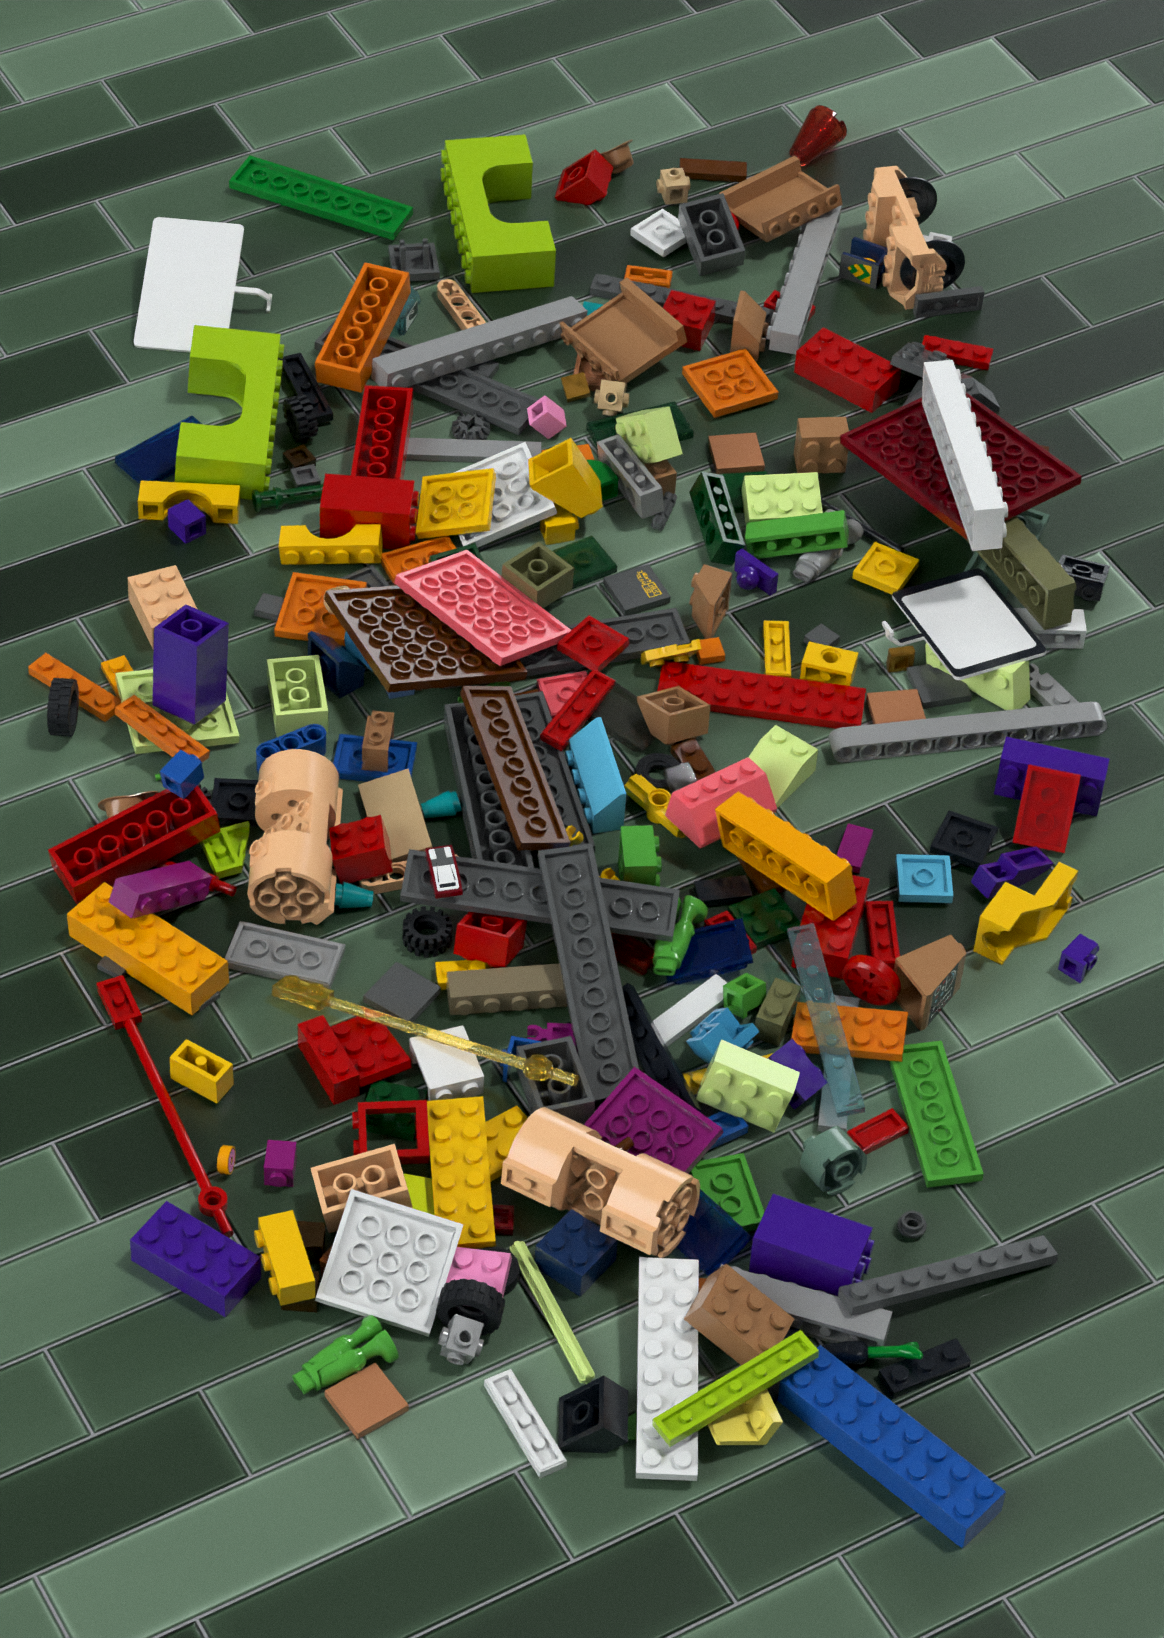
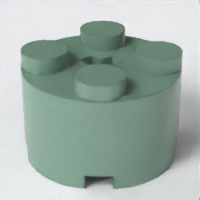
M833 1126L818 1136H810L803 1143L804 1152L800 1160L801 1169L820 1190L826 1191L829 1195L840 1194L856 1183L853 1178L858 1172L862 1175L866 1169L867 1155L839 1126Z

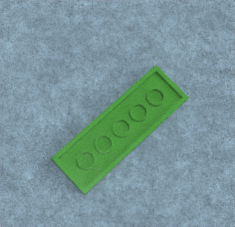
M942 1041L904 1045L902 1062L889 1061L926 1187L982 1181L984 1173Z

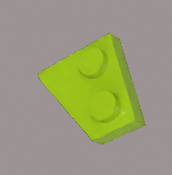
M249 821L220 828L221 832L200 842L214 875L218 876L219 879L243 872L250 833Z

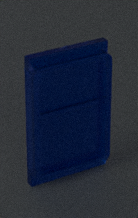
M739 918L694 929L695 934L691 938L680 968L676 969L673 976L666 977L668 983L683 984L712 977L715 974L720 975L745 969L748 964L754 963L743 919Z
M700 1189L699 1201L694 1217L689 1215L688 1221L682 1229L686 1233L677 1245V1248L687 1258L699 1260V1269L709 1276L718 1270L721 1264H728L752 1237Z

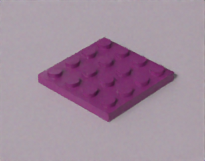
M635 1066L584 1124L596 1130L602 1137L601 1140L612 1146L618 1144L626 1137H630L635 1146L627 1151L629 1154L637 1156L645 1153L688 1174L723 1134L722 1127Z

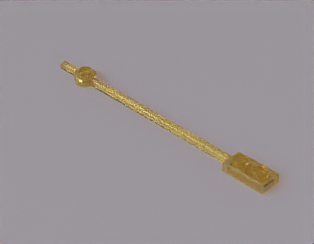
M286 975L272 985V996L318 1011L327 1006L522 1069L524 1076L532 1080L542 1081L550 1078L572 1086H576L578 1083V1075L553 1068L552 1062L544 1055L536 1054L525 1059L335 998L334 990L325 988L318 983L300 980L297 976Z

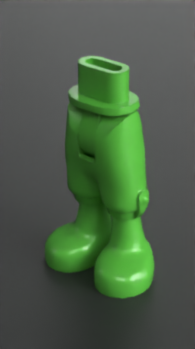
M686 895L683 904H681L680 898L678 899L676 920L680 917L681 909L682 914L678 923L675 924L673 941L655 940L654 956L652 959L655 965L653 969L655 974L673 976L676 969L680 968L691 938L695 934L692 923H701L707 918L708 908L701 900Z
M369 1315L362 1320L361 1326L353 1334L342 1335L336 1338L333 1343L317 1353L307 1363H304L302 1370L292 1375V1378L301 1392L306 1394L313 1389L319 1391L321 1387L326 1388L360 1371L366 1365V1360L380 1355L384 1361L393 1363L399 1359V1355L386 1330L382 1331L378 1319L373 1315ZM369 1340V1342L361 1348H356V1346H358L359 1344Z

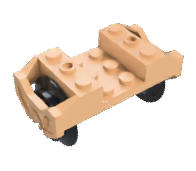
M898 166L875 168L871 193H868L869 211H866L865 214L867 227L863 230V238L866 241L887 247L888 253L884 256L885 273H882V284L887 288L889 295L900 302L905 310L913 309L916 294L943 291V289L953 284L959 278L965 266V256L962 249L952 241L932 240L926 242L919 225L930 217L937 204V193L930 182L918 177H907Z

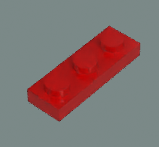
M924 335L922 342L926 350L931 352L934 350L941 351L947 355L946 358L953 360L954 364L989 370L993 348Z

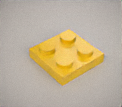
M874 542L854 569L852 579L893 594V592L904 588L918 568L919 559Z

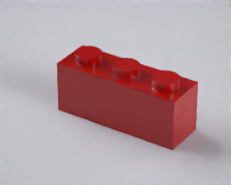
M324 1015L297 1024L298 1047L333 1105L360 1096V1074Z

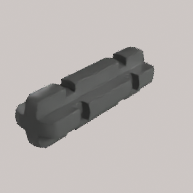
M666 492L664 494V511L654 515L651 524L653 529L659 531L664 529L665 523L668 521L673 510L672 508L676 503L677 495L675 493Z

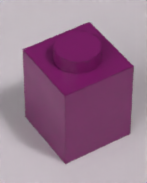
M267 1141L264 1185L293 1187L297 1162V1142Z

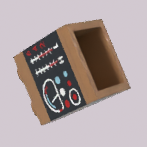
M952 935L897 957L895 960L894 972L901 982V992L896 998V1002L904 1012H908V1017L920 1031L924 1030L960 989L966 950Z

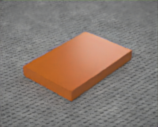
M441 536L382 553L381 565L394 586H396L394 582L397 574L428 564L430 556L456 549L449 536Z

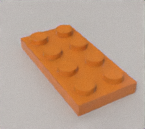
M797 1002L792 1038L804 1049L805 1053L902 1062L908 1012Z

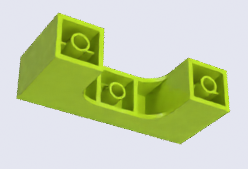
M526 135L445 140V150H441V162L444 164V168H440L441 181L444 182V194L448 196V210H452L451 224L454 225L455 239H459L457 246L458 253L462 254V269H466L464 272L465 283L470 284L471 292L554 287L556 249L549 222H502L490 213L488 204L497 201L531 199L533 161Z
M194 325L189 361L188 393L230 398L242 407V414L237 421L224 426L181 422L176 453L175 482L240 485V499L252 500L253 490H258V492L269 490L270 477L266 476V474L271 475L272 459L270 458H273L274 442L270 441L275 440V425L277 422L283 360H279V358L283 359L284 344H280L281 334Z

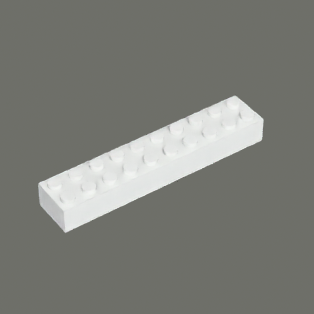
M953 360L924 362L922 405L971 550L1002 548L1003 538L1007 536L1004 518L1008 517V506L1006 502L1002 501V488L997 487V474L995 471L992 472L991 457H987L986 443L981 441V429L976 427L975 412H971L970 398H966L965 384L961 383L960 370L955 368Z

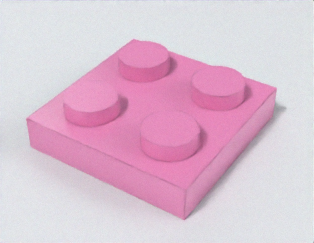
M457 1247L446 1283L454 1279H473L493 1286L504 1296L512 1261L511 1253Z

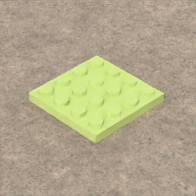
M153 669L116 673L115 681L121 703L133 695L137 696L204 747L239 743V732L227 692L225 702L198 723L192 724L152 705ZM128 725L135 754L163 751Z

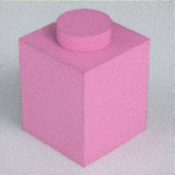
M543 396L527 408L529 425L547 439H550L567 427L564 410L547 396Z

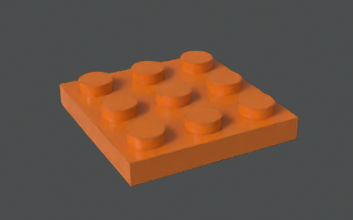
M746 348L682 367V375L714 418L778 399L779 392Z
M293 572L274 629L275 637L308 641V633L314 631L331 637L340 645L345 646V629L336 616L326 610L323 596L325 591L339 586H348L350 589L367 588V582Z

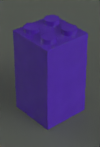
M185 604L154 627L153 706L187 722L196 724L226 701L229 623Z
M772 1194L753 1237L749 1272L764 1274L773 1279L793 1282L802 1287L822 1290L827 1294L838 1296L839 1287L863 1281L861 1280L862 1275H867L872 1262L870 1256L875 1245V1241L871 1240L873 1227Z

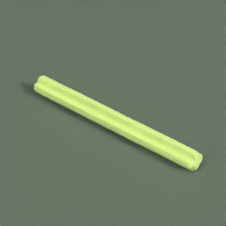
M515 1241L510 1246L509 1251L517 1258L520 1271L578 1381L581 1384L591 1382L595 1378V1373L524 1241Z

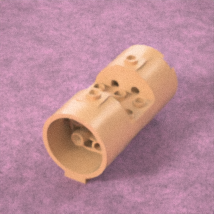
M302 749L280 751L269 756L259 769L258 783L255 787V819L259 827L264 831V834L259 840H255L249 849L250 871L247 895L250 900V907L257 915L277 924H285L286 920H301L302 924L312 922L318 925L334 912L337 873L332 868L333 856L326 842L330 838L329 828L339 825L341 821L343 790L338 787L339 774L334 764L316 752Z
M542 1107L533 1112L520 1128L512 1143L508 1157L503 1161L501 1184L548 1207H553L560 1211L566 1209L570 1211L573 1209L586 1219L599 1224L600 1232L648 1255L652 1254L660 1258L668 1256L684 1237L686 1232L682 1231V1229L685 1227L689 1215L694 1217L700 1196L699 1180L645 1153L634 1156L602 1141V1137L596 1130L549 1108Z

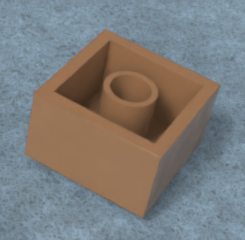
M846 417L798 418L794 447L797 473H841L846 471L848 449L840 444V435L849 431Z

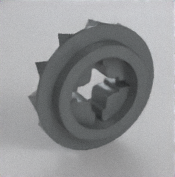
M466 413L465 417L458 416L457 420L452 422V434L457 439L485 440L490 434V423L486 422L485 417H478L477 413L474 416ZM470 425H472V429L468 431L467 427H470Z

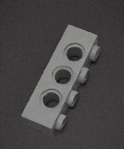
M617 434L597 442L599 461L607 464L619 478L618 489L639 516L644 519L664 511L662 487L622 437Z

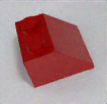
M596 149L563 169L555 198L558 201L584 205L601 201L607 195L613 166Z

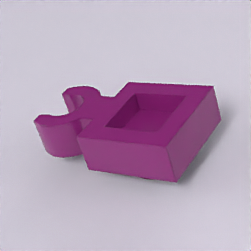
M547 1023V1029H542L538 1025H529L527 1028L528 1036H536L527 1037V1039L543 1042L571 1036L575 1045L571 1023Z

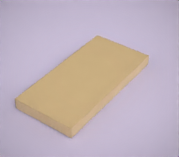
M409 769L358 785L367 817L382 816L390 841L392 863L406 861L409 849L425 851V848H432Z

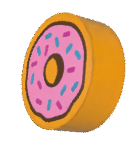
M221 1146L217 1157V1170L220 1174H232L236 1157L234 1146Z

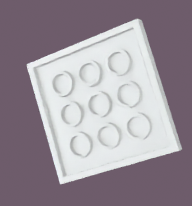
M526 442L456 471L464 472L494 468L496 473L490 531L458 534L463 546L476 543L478 548L557 514L553 501L532 490L530 487L528 459L532 458Z
M351 1189L315 1301L364 1317L373 1315L380 1322L429 1337L441 1289L446 1283L463 1224Z

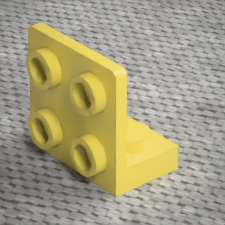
M765 1389L709 1423L708 1427L717 1445H766L783 1421L768 1390Z

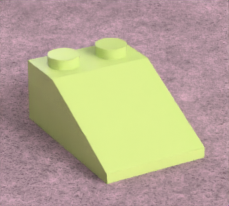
M777 725L760 739L749 755V758L766 773L777 808L815 772L818 749Z

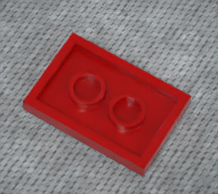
M1028 764L1012 842L1065 853L1081 774Z
M374 1010L331 1026V1029L360 1074V1087L412 1068L411 1059Z

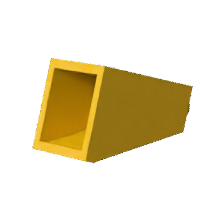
M572 438L528 459L529 483L532 490L580 518L592 515L603 507L601 482Z

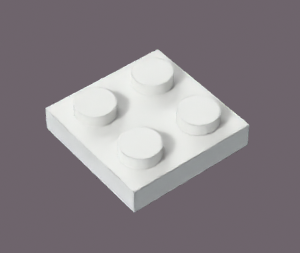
M664 209L659 210L631 228L630 235L662 257L687 243L678 218Z

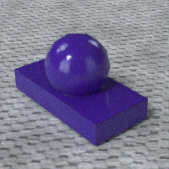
M744 549L737 551L734 571L737 572V584L745 590L758 587L770 596L776 593L779 574Z

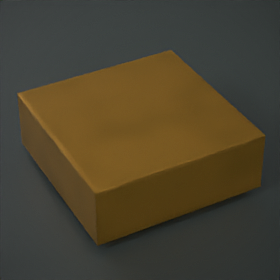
M584 372L561 378L567 402L590 397V390Z
M913 645L888 649L886 662L888 673L906 671L907 667H913L915 658Z

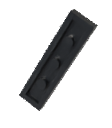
M302 353L284 356L283 359L279 358V360H283L282 372L294 395L304 394L307 396V399L310 400V405L314 408L313 412L316 414L315 420H317L318 424L332 421L333 412Z

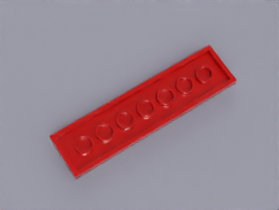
M665 661V664L662 665L657 690L661 691L679 686L708 703L711 712L834 729L861 726L866 688L671 661Z

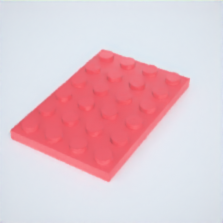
M468 550L397 574L394 583L406 594L418 601L424 608L428 609L439 620L451 627L458 635L465 638L499 666L556 645L571 631V629Z

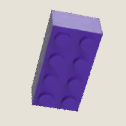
M1006 737L994 794L1021 800L1028 764L1081 774L1074 812L1097 816L1110 759Z
M168 1201L130 1239L131 1261L224 1317L234 1309L261 1279L260 1256Z

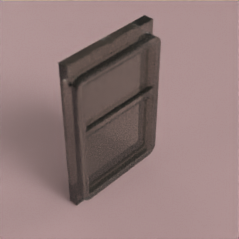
M616 682L613 689L588 719L591 722L595 718L601 717L606 733L634 752L639 751L642 753L656 739L649 731L638 705L637 696Z

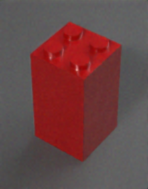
M325 473L320 502V538L333 539L344 536L356 524H381L382 549L396 550L410 546V541H415L416 526H413V524H417L418 509L414 508V506H418L419 491H414L415 481Z

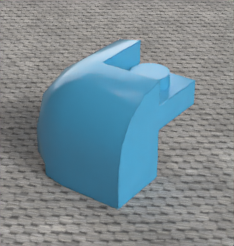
M728 1007L715 1009L690 1032L693 1038H689L686 1042L695 1055L704 1062L710 1063L721 1040L746 1050L754 1042L752 1038L759 1031L753 1023L740 1025Z

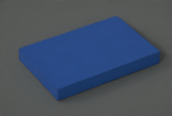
M339 734L333 762L338 771L339 779L368 782L405 769H409L412 778L417 742L390 739L388 772L361 770L364 736Z

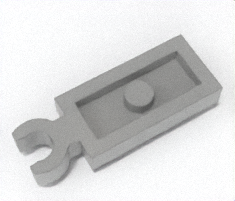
M1033 663L1030 664V693L1043 706L1079 703L1048 672L1041 675L1038 666Z

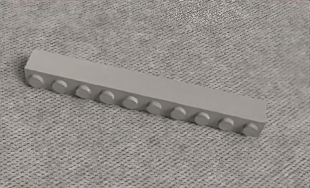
M841 206L803 224L797 247L794 249L793 260L791 259L789 272L786 273L784 286L782 285L780 299L777 300L776 309L772 315L771 326H768L766 339L770 340L769 350L796 355L839 226Z
M572 296L373 358L371 378L378 386L409 387L559 339L562 333L560 322L563 321L567 326L572 327L587 317L588 311Z

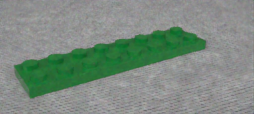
M251 155L248 156L229 180V188L390 240L396 238L413 215V207Z

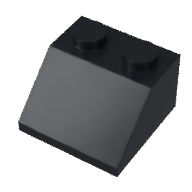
M603 1375L559 1397L558 1447L562 1452L607 1453L628 1442V1390Z

